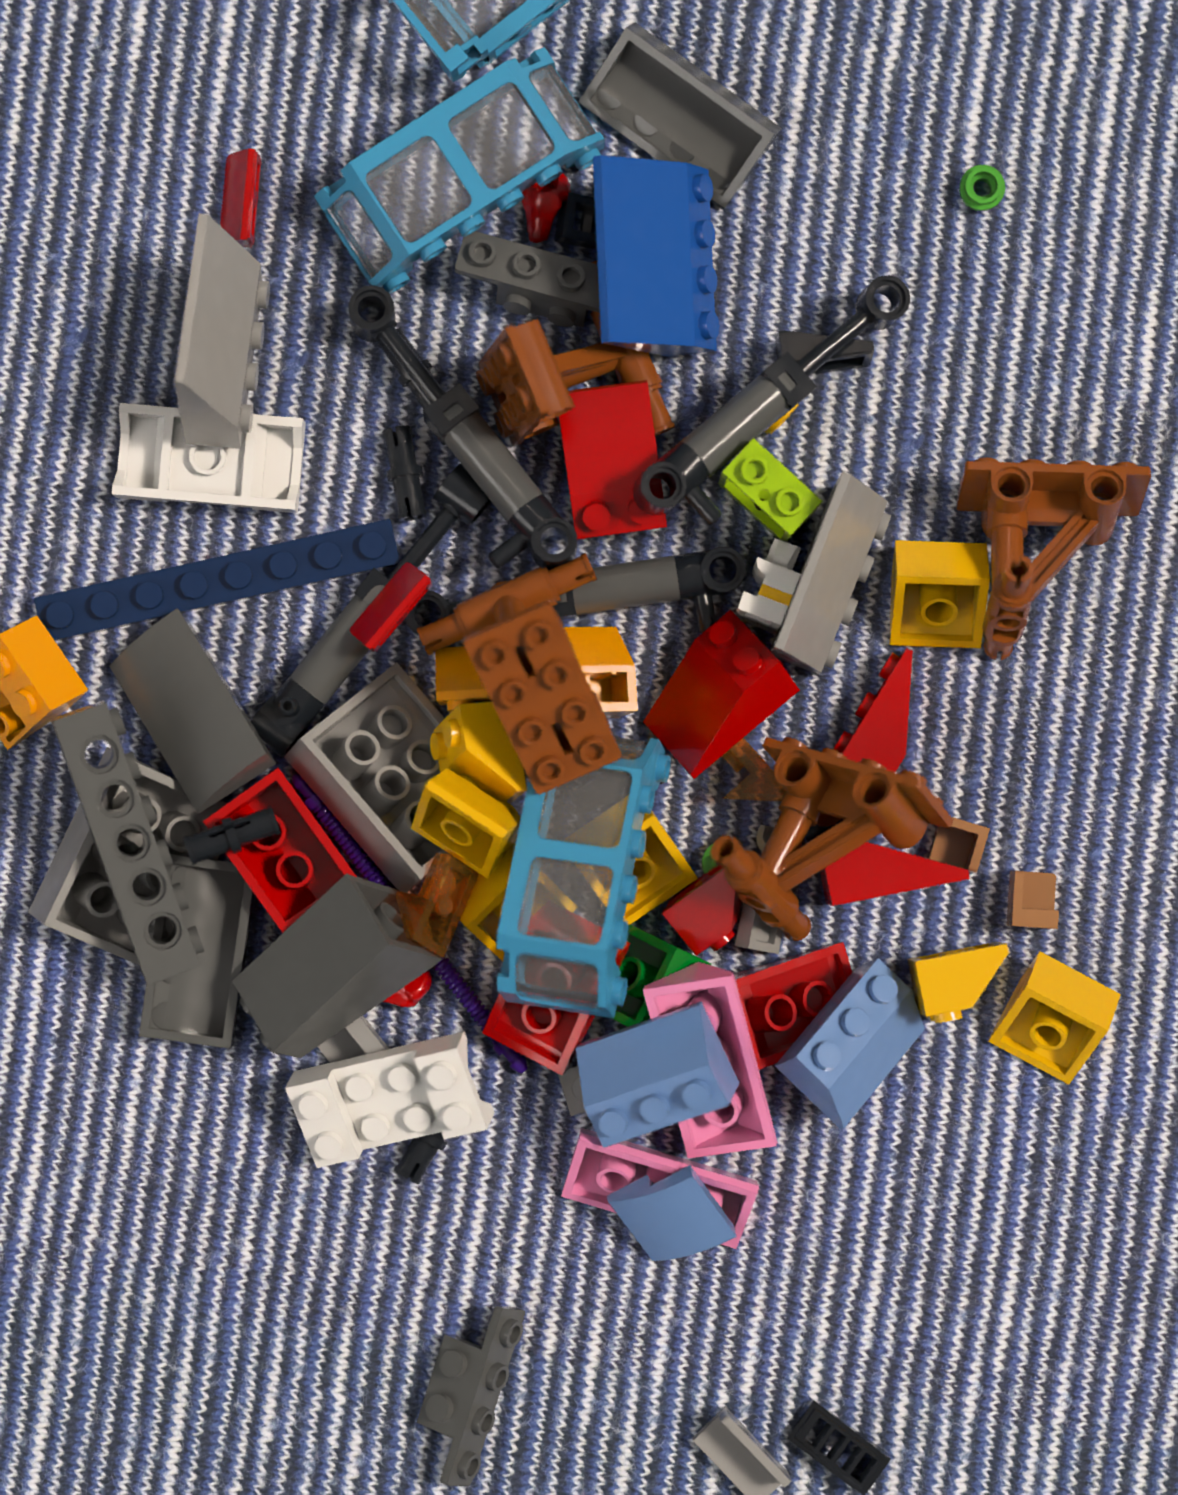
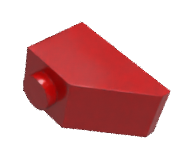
M717 864L671 897L662 915L697 956L709 947L713 951L720 949L734 937L735 933L732 929L741 914L742 900L738 897L737 891L727 883L724 868Z

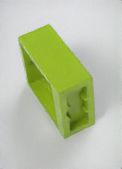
M754 438L722 471L718 482L719 486L777 539L787 543L812 517L822 503V500ZM754 503H755L761 510H757V509L755 508V506H754Z

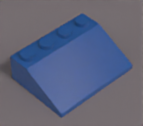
M606 155L593 156L601 343L667 357L717 351L716 338L719 335L720 325L715 313L714 292L717 289L718 281L716 271L713 268L712 257L715 229L711 222L710 213L713 184L709 177V170L686 162Z

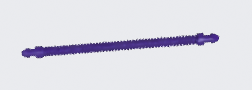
M298 773L292 776L293 788L296 791L299 790L306 799L304 804L310 812L317 813L316 817L320 818L319 821L321 823L324 822L323 826L327 827V832H331V837H335L334 841H338V846L342 845L341 850H345V855H349L348 859L353 860L352 864H356L355 868L360 869L359 873H363L362 877L367 878L366 880L392 888V885L388 884L389 881L385 879V876L380 875L382 872L377 870L378 866H374V862L370 861L371 858L367 856V853L363 852V849L359 847L360 845L356 843L355 839L352 838ZM427 935L441 958L435 965L434 970L439 971L438 975H442L441 979L446 980L445 984H449L448 988L450 990L453 989L452 993L457 994L456 998H460L459 1002L461 1004L464 1003L463 1007L467 1008L466 1011L468 1013L471 1012L470 1016L475 1017L473 1020L478 1022L477 1025L481 1026V1031H483L490 1015L488 1014L489 1010L485 1009L486 1006L484 1004L481 1005V1000H477L478 996H474L475 992L473 990L470 991L471 987L467 986V981L463 982L464 978L460 977V972H456V967H452L453 963H449V958H445L446 954H442V949H438L439 945L434 944L435 940H431L432 936ZM488 1037V1040H492L491 1043L494 1045L492 1047L498 1056L504 1055L510 1063L509 1067L512 1070L522 1074L528 1069L524 1055L521 1056L518 1052Z

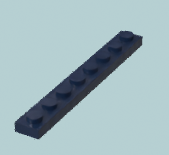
M386 519L34 598L37 616L56 642L163 618L177 608L182 613L370 572L373 568L378 570L392 567L400 562L392 521L391 519Z

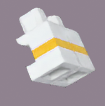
M775 538L766 560L757 557L752 569V575L755 581L760 584V588L756 596L744 591L735 615L742 622L773 634L777 633L801 575L792 571L801 548Z

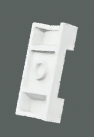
M120 403L121 435L118 469L112 485V495L116 498L159 502L166 500L298 513L306 422L303 418L253 414L251 432H243L241 449L186 444L179 408Z
M465 1032L293 1072L285 1087L316 1168L359 1159L362 1151L365 1149L442 1132L444 1139L484 1131L488 1129L494 1115L492 1104L480 1100L470 1074Z

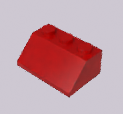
M278 767L203 820V823L210 829L222 824L221 819L230 816L231 820L271 805L281 834L241 847L242 852L233 854V851L226 852V855L283 933L345 874L357 876Z

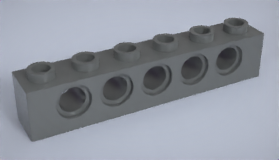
M102 700L51 718L52 726L147 986L200 967L197 954L205 951L196 926L187 928L181 911L189 908L180 882L171 885L166 867L173 865L167 844L164 839L156 841L150 824L158 820L149 795L141 798L139 796L134 780L141 778L142 775L133 751L124 754L118 736L126 734V730L118 708L108 709L106 702ZM97 740L105 741L111 747L110 759L101 766L91 765L85 758L86 748L90 743ZM110 785H121L127 792L125 804L115 810L105 808L101 802V795L104 789ZM126 829H136L142 834V845L133 853H124L117 847L118 836ZM142 873H152L158 878L156 891L145 897L135 894L133 891L135 878ZM160 916L169 917L174 923L171 935L163 940L152 938L148 931L150 923Z

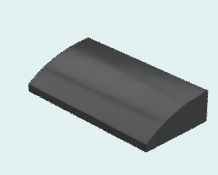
M636 22L625 28L578 101L582 106L657 160L686 162L708 169L709 177L713 184L712 200L723 208L728 206L782 130L773 121Z
M178 608L141 634L109 666L198 814L276 764L190 621Z
M170 854L173 865L166 867L171 885L180 882L189 908L181 911L187 928L196 926L205 952L197 954L200 967L148 986L146 984L139 1036L231 1049L234 1045L240 994L232 980L245 967L255 894L231 861L209 858L192 865L189 856ZM166 916L155 918L153 938L163 940L169 937L174 928L173 920Z

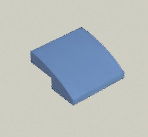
M691 1165L654 1184L648 1175H645L607 1195L609 1204L652 1261L677 1259L693 1255L737 1237L733 1223Z

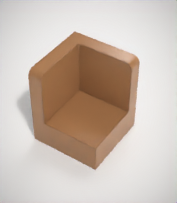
M952 817L953 822L950 829L937 826L928 859L967 869L970 873H977L990 828Z
M1010 871L1007 908L1008 926L1058 929L1059 910H1054L1055 874Z

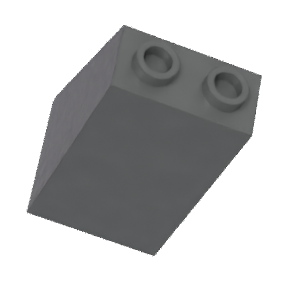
M345 874L232 982L241 996L239 1001L242 1008L253 1017L261 1031L260 1039L265 1047L275 1054L302 1058L435 966L441 958L397 889Z

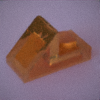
M745 738L741 739L721 756L736 773L743 768L749 774L722 799L764 802L782 801L786 790L775 778L774 771Z
M436 853L419 894L396 892L406 938L437 957L444 958L479 873L448 854Z

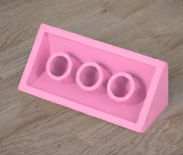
M697 962L644 986L643 993L650 1019L702 1002L739 1081L729 1106L678 1123L687 1158L775 1147L778 1142L734 973Z
M581 1128L561 1197L616 1213L609 1204L607 1195L645 1175H648L654 1184L691 1165L734 1225L737 1237L721 1245L737 1249L758 1194L759 1184L757 1180L628 1141L603 1148L596 1132Z

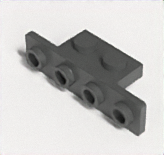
M476 231L463 237L455 263V273L498 285L496 304L502 305L507 311L517 315L531 313L546 317L551 323L561 327H571L573 325L584 327L588 310L600 313L597 264Z
M496 1306L482 1347L455 1335L444 1334L416 1423L453 1438L440 1478V1482L447 1486H470L480 1469L481 1451L486 1436L494 1425V1410L500 1391L506 1385L509 1377L508 1366L514 1347L520 1341L523 1333L522 1322L525 1311L522 1309Z

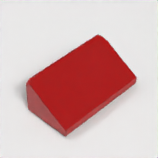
M249 148L227 156L220 226L242 247L252 248L255 237L261 158L256 149Z
M406 562L350 627V633L372 652H377L433 586L431 578L411 563Z

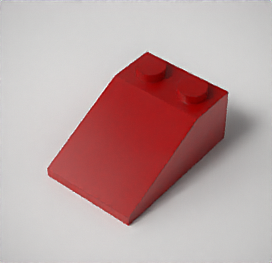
M647 380L569 390L568 392L575 407L559 415L573 524L577 539L667 527L666 513L663 515L645 513L637 506L633 497L635 481L649 466L658 460ZM650 479L649 488L651 493L656 498L664 499L661 479Z
M729 610L694 640L643 722L689 775L695 779L800 691V689L773 653Z
M865 842L820 870L826 905L830 906L970 879L967 869Z
M549 901L531 918L527 935L593 945L599 942L603 928ZM626 942L624 949H618L615 963L619 968L631 944L629 942ZM528 956L526 978L529 984L527 993L598 1004V972L596 967ZM498 994L482 1034L563 1076L576 1054L577 1045L581 1044L595 1015L506 1002Z
M837 942L734 974L759 1070L776 1064L852 974L844 942Z

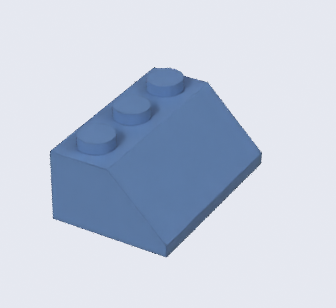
M879 958L857 967L776 1063L775 1067L840 1130L846 1127L925 1030L912 990Z
M702 1002L578 1044L576 1047L584 1109L603 1148L727 1107L739 1085L738 1078Z

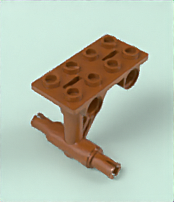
M597 260L591 262V263H594V264H597V265H598V261H597ZM592 311L591 317L601 338L600 313ZM537 319L518 326L512 324L504 327L478 363L480 370L476 371L478 384L485 396L491 395L498 411L493 414L496 427L502 438L509 437L513 447L521 444L528 438L554 428L559 424L557 416L575 407L568 388L611 371L615 372L619 384L647 380L655 436L675 427L659 392L663 388L661 385L663 381L660 374H657L652 359L647 352L604 344L600 341L588 347L553 355L540 322Z
M979 458L975 461L965 462L957 496V510L981 512L983 532L991 539L992 590L982 627L986 637L983 648L988 657L996 660L998 651H1001L1000 660L1010 656L1013 644L1020 640L1027 625L1031 603L1083 544L1095 546L1107 542L1113 534L1118 516L1139 515L1151 479L1150 467L1138 466L1131 462H1120L1114 465H1092L1087 461L1049 464L1038 459H1028L1016 463L999 462L993 458ZM1028 525L1063 526L1033 562L1024 555L1023 538L1028 534Z
M586 553L550 570L547 567L542 568L540 566L509 581L498 582L491 589L456 604L457 607L453 608L454 613L426 626L417 628L423 646H425L428 655H432L433 652L463 639L464 647L537 794L550 791L615 762L622 757L595 692L592 691L560 617L553 608V606L558 604V601H561L560 595L598 580Z
M766 737L762 747L776 762L774 776L786 790L778 807L781 814L761 855L754 851L745 850L735 837L731 839L730 835H725L714 842L711 848V856L715 862L724 868L725 879L737 891L738 897L744 903L751 906L765 924L780 928L787 939L790 940L792 937L793 941H799L809 934L811 921L807 915L800 911L799 900L791 890L793 887L880 833L891 846L897 849H907L913 847L921 840L929 823L950 829L953 818L942 806L943 801L926 786L927 780L913 771L902 769L899 774L888 771L884 766L870 759L863 758L859 763L847 759L843 754L830 748H823L819 752L809 749L802 742L790 737H784L783 741ZM844 819L841 823L801 847L810 826L828 827Z

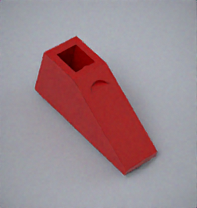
M906 648L900 656L893 652L891 653L878 674L885 681L876 695L869 691L867 692L854 713L861 720L852 734L845 730L843 731L833 750L838 751L852 761L860 763L863 758L870 759L881 764L888 771H897L906 756L913 651Z

